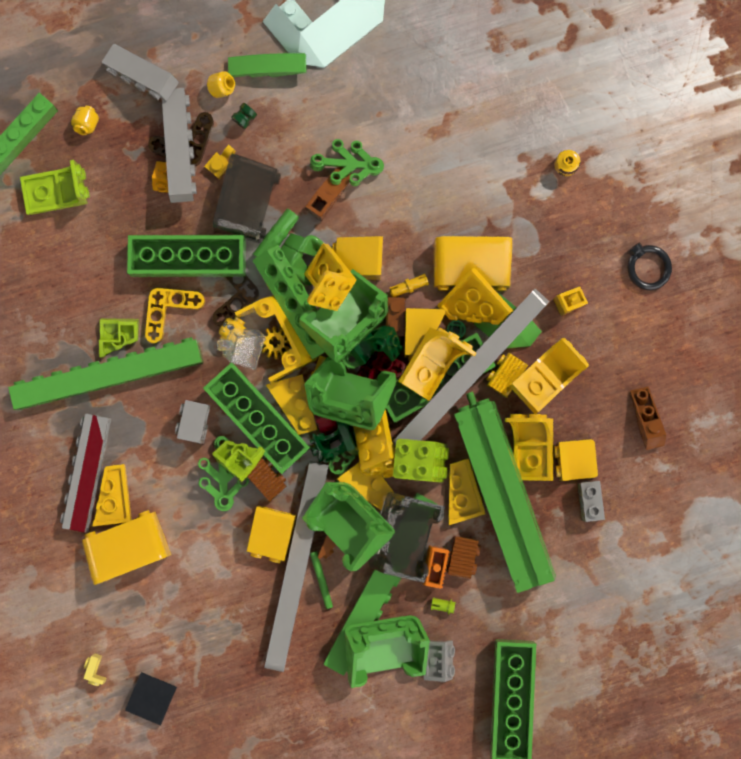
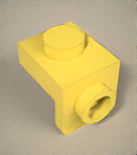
M93 654L91 658L88 657L84 665V669H87L84 679L88 680L89 684L95 686L104 684L107 679L106 677L96 675L102 658L98 654Z

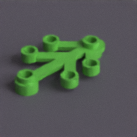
M335 139L332 142V150L338 152L344 159L324 158L321 154H315L310 159V167L314 171H321L325 166L344 167L341 171H335L331 174L330 181L334 185L340 184L342 179L356 169L363 170L360 173L350 175L349 183L352 186H358L369 175H379L384 169L383 161L380 158L368 155L362 149L360 141H353L351 143V152L358 154L363 161H357L343 147L344 143L340 139Z
M225 436L215 438L213 442L214 448L218 449L220 447V440L229 441V439ZM207 458L199 459L198 467L204 469L219 483V491L211 485L210 479L207 477L199 479V487L205 489L215 498L214 505L218 510L227 511L231 509L234 503L233 497L242 487L248 485L249 479L245 478L246 483L244 485H241L237 479L236 484L228 491L227 483L234 475L229 471L227 472V469L219 464L218 472L210 465V461ZM202 460H205L207 462L206 467L201 466L200 463ZM203 479L207 480L208 482L207 486L205 487L201 485V481ZM222 498L227 499L226 505L221 504Z

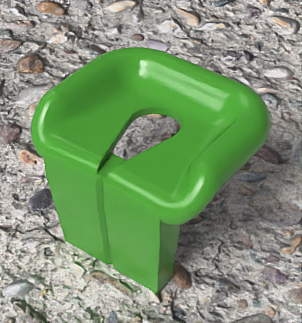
M290 233L280 249L284 252L286 259L294 269L300 282L304 285H312L304 275L309 266L306 265L302 256L305 253L315 257L324 242L313 235H308L304 238Z

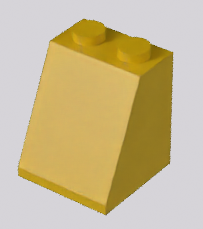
M383 236L337 237V243H333V251L349 271L354 269L367 280H381Z
M406 308L404 358H408L409 362L429 328L438 329L445 315V309Z
M257 506L247 547V552L251 553L250 556L260 559L262 556L270 557L269 561L280 563L281 560L285 561L297 515L264 506Z

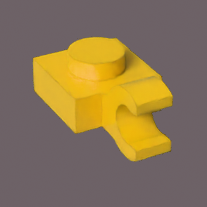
M228 145L221 155L216 152L204 167L220 180L232 166L228 160L235 154V149Z

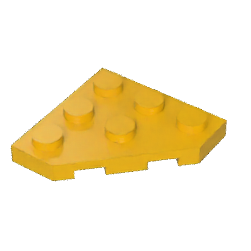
M475 268L471 269L437 305L440 309H445V315L449 320L460 319L476 323L489 322L495 325L502 323L513 312L512 308Z

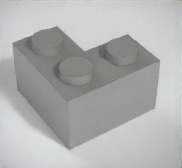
M185 400V404H181L179 415H182L181 422L177 423L175 429L178 439L201 444L205 443L210 405Z

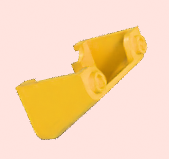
M441 236L435 238L434 288H438V291H449V287L456 286L473 268L495 288V291H507V288H510L512 264L511 237Z
M147 510L139 513V518L98 534L93 531L84 535L85 539L82 540L94 585L172 555L156 512L150 513Z

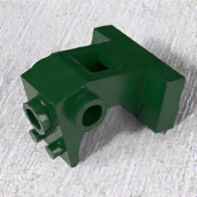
M381 326L371 331L350 353L360 366L366 364L375 351H383L394 362L403 350V346L400 344L394 327Z
M336 421L338 425L337 430L327 436L325 433L318 435L313 433L312 439L309 440L310 444H313L310 446L313 457L317 456L319 462H330L334 457L346 451L354 457L358 456L359 450L356 439L349 424ZM339 439L340 445L331 449L330 443Z

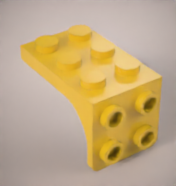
M323 243L304 273L314 286L307 302L313 306L338 311L357 281L329 244Z
M429 328L398 382L430 401L451 364L462 355L468 354L475 357L477 353L472 350V345L458 340L460 338L458 335L450 331L448 333L442 328H438V330Z
M561 338L509 387L534 414H537L566 385L587 369L589 364L569 341Z
M385 409L380 423L374 430L353 427L359 450L361 471L370 473V475H382L384 478L393 477L396 448L391 439Z
M510 414V418H505V422H509L512 426L514 457L522 480L553 481V419L541 414H529V418L528 415Z

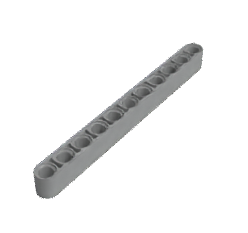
M535 288L476 351L475 357L472 356L392 441L395 448L398 439L421 440L550 301Z
M310 461L266 657L264 668L284 672L315 532L307 527V523L302 517L325 485L329 467L326 464Z

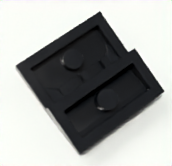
M141 672L125 711L161 726L177 687Z

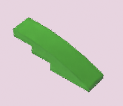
M279 53L228 57V73L233 78L250 76L252 78L261 76L279 77L306 73V54Z

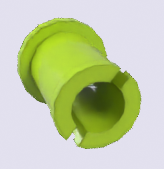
M433 597L431 610L448 612V615L450 613L454 614L456 602H453L452 599L448 601Z

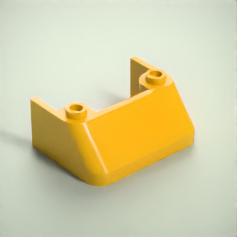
M274 295L260 299L235 312L239 319L255 311L262 318H268L275 314L292 349L286 351L282 356V364L285 370L268 378L271 383L318 359L316 357L312 360Z

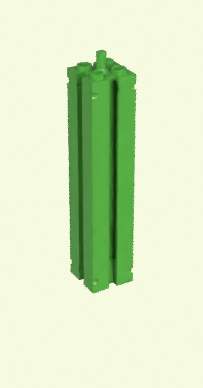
M473 392L467 393L466 396L470 405L459 408V413L454 415L459 424L463 441L516 591L519 593L538 585L541 586L555 581L556 573L495 401H490L489 398L477 402Z

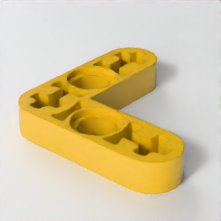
M153 289L150 292L148 302L146 339L153 344H158L163 340L167 307L199 310L205 305L204 296L194 291ZM158 292L163 296V299L159 300V306H163L162 309L158 307L152 308L153 304H157V300L153 297ZM175 294L182 295L183 300L180 304L173 303L172 297ZM186 294L189 295V299H195V296H198L201 303L195 306L193 302L187 301L188 305H185ZM154 311L161 312L162 317L159 321L152 320L151 315ZM150 323L154 325L161 324L160 328L156 327L159 337H156L155 340L150 336V333L154 332V327H150Z

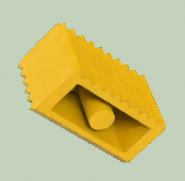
M511 353L501 356L497 362L499 365L496 372L492 370L486 379L489 381L487 386L505 398L512 391L509 386L528 367L526 363Z

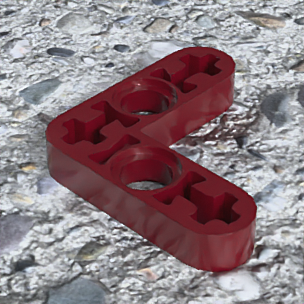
M375 351L367 363L360 367L356 375L364 377L367 372H370L368 378L375 380L380 371L395 373L396 379L399 380L408 365L395 359L394 362L391 361V366L386 369L387 363L391 361L390 358L383 352ZM397 368H399L400 370H402V372H401V373H400V372H397V371H396Z

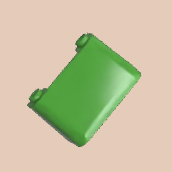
M354 269L350 272L357 281L338 311L320 308L317 312L306 310L299 318L301 327L335 362H340L384 320L388 313V295Z
M327 357L304 384L309 409L320 417L367 430H374L380 423L395 388L396 375L392 372L382 371L378 375V381L346 373V368L342 361L335 362L330 357Z
M326 482L302 517L310 530L324 531L345 554L342 558L343 566L349 571L359 570L395 534L394 528L352 485L346 482Z
M409 615L348 626L345 629V647L350 687L364 686L368 679L367 673L401 667L411 677L426 675L430 640L421 621L417 617Z

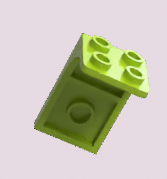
M70 160L69 167L20 177L26 214L33 215L88 204L87 198H90L88 187L84 185V180L86 179L84 168H81V165L75 160Z
M398 439L396 441L393 476L400 479L444 482V479L447 478L445 460L449 458L447 444Z

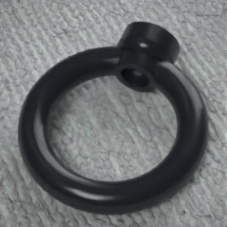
M639 242L627 251L631 255L627 265L628 275L637 287L651 291L663 287L668 282L672 273V263L670 257L663 249L654 245L642 246ZM645 253L657 254L664 263L663 276L654 283L642 281L635 271L637 259Z

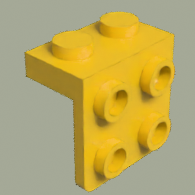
M594 440L556 442L554 456L558 460L556 476L559 477V481L595 478L598 476Z

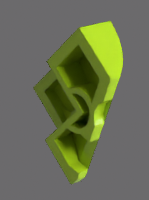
M101 318L99 357H104L127 344L138 341L139 319Z
M225 441L212 455L219 464L243 482L256 467L265 450L262 447L252 448L247 444H235L232 441Z

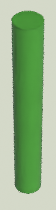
M315 551L310 553L325 608L329 609L333 607L318 553Z

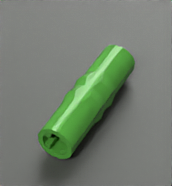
M287 208L271 227L253 255L258 257L266 250L277 245L280 246L299 220V216Z

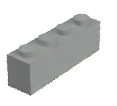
M114 43L101 62L107 67L106 71L114 77L116 75L121 76L120 79L127 84L134 83V86L142 92L145 90L149 91V95L157 100L162 98L167 101L179 83L171 73Z

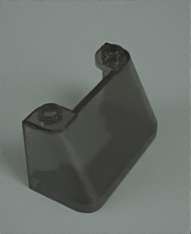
M232 153L213 219L215 232L225 235H244L246 240L260 243L261 239L265 238L267 228H264V219L272 189L275 184L279 185L281 179L279 169Z
M389 492L385 498L381 516L394 528L395 534L369 559V567L384 574L425 583L426 577L429 574V568L427 563L422 560L432 524H438L443 520L445 507Z

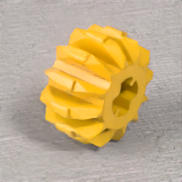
M274 326L273 333L266 329L265 331L268 336L261 334L260 337L265 341L259 342V345L266 346L261 350L262 353L269 350L267 353L268 358L274 353V358L278 359V353L283 356L284 349L286 351L290 350L289 347L285 346L290 343L288 340H285L287 338L286 335H282L284 332L282 328L277 333V328ZM274 338H277L280 342V345L277 344L278 347L276 348L270 344Z

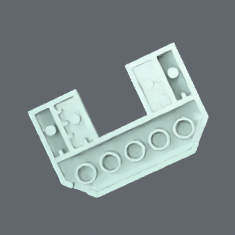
M287 0L281 6L275 4L263 20V23L288 53H305L306 65L325 68L383 22L385 0H340L314 22L310 20L295 0Z

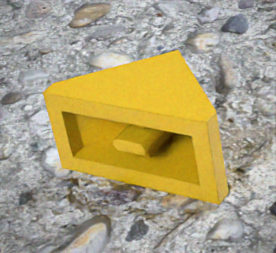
M581 287L566 291L553 298L561 316L588 304Z

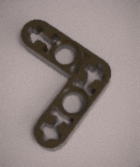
M202 112L197 116L192 130L193 141H189L190 147L193 145L201 149V151L196 150L198 158L191 161V165L197 166L201 163L214 126V119L208 112ZM206 117H208V121L210 122L209 124L206 123L204 127V130L207 131V133H205L202 130H197V128L202 129L203 124L201 122V119L204 120ZM198 134L204 136V142L201 144L194 142V138ZM160 136L150 138L148 146L151 152L166 158L164 148L158 147L155 150L153 143L160 141V144L165 147V138Z
M247 275L243 277V282L240 284H235L233 277H226L238 292L213 313V321L216 325L221 327L224 323L222 321L217 322V315L219 313L221 315L227 312L224 309L225 307L233 314L230 317L228 313L224 317L225 320L237 317L235 314L237 311L231 309L233 301L238 300L241 302V308L239 309L241 310L258 299L259 290ZM248 281L250 284L246 286L250 290L255 289V296L246 297L247 291L244 288L240 291L239 288L243 287Z

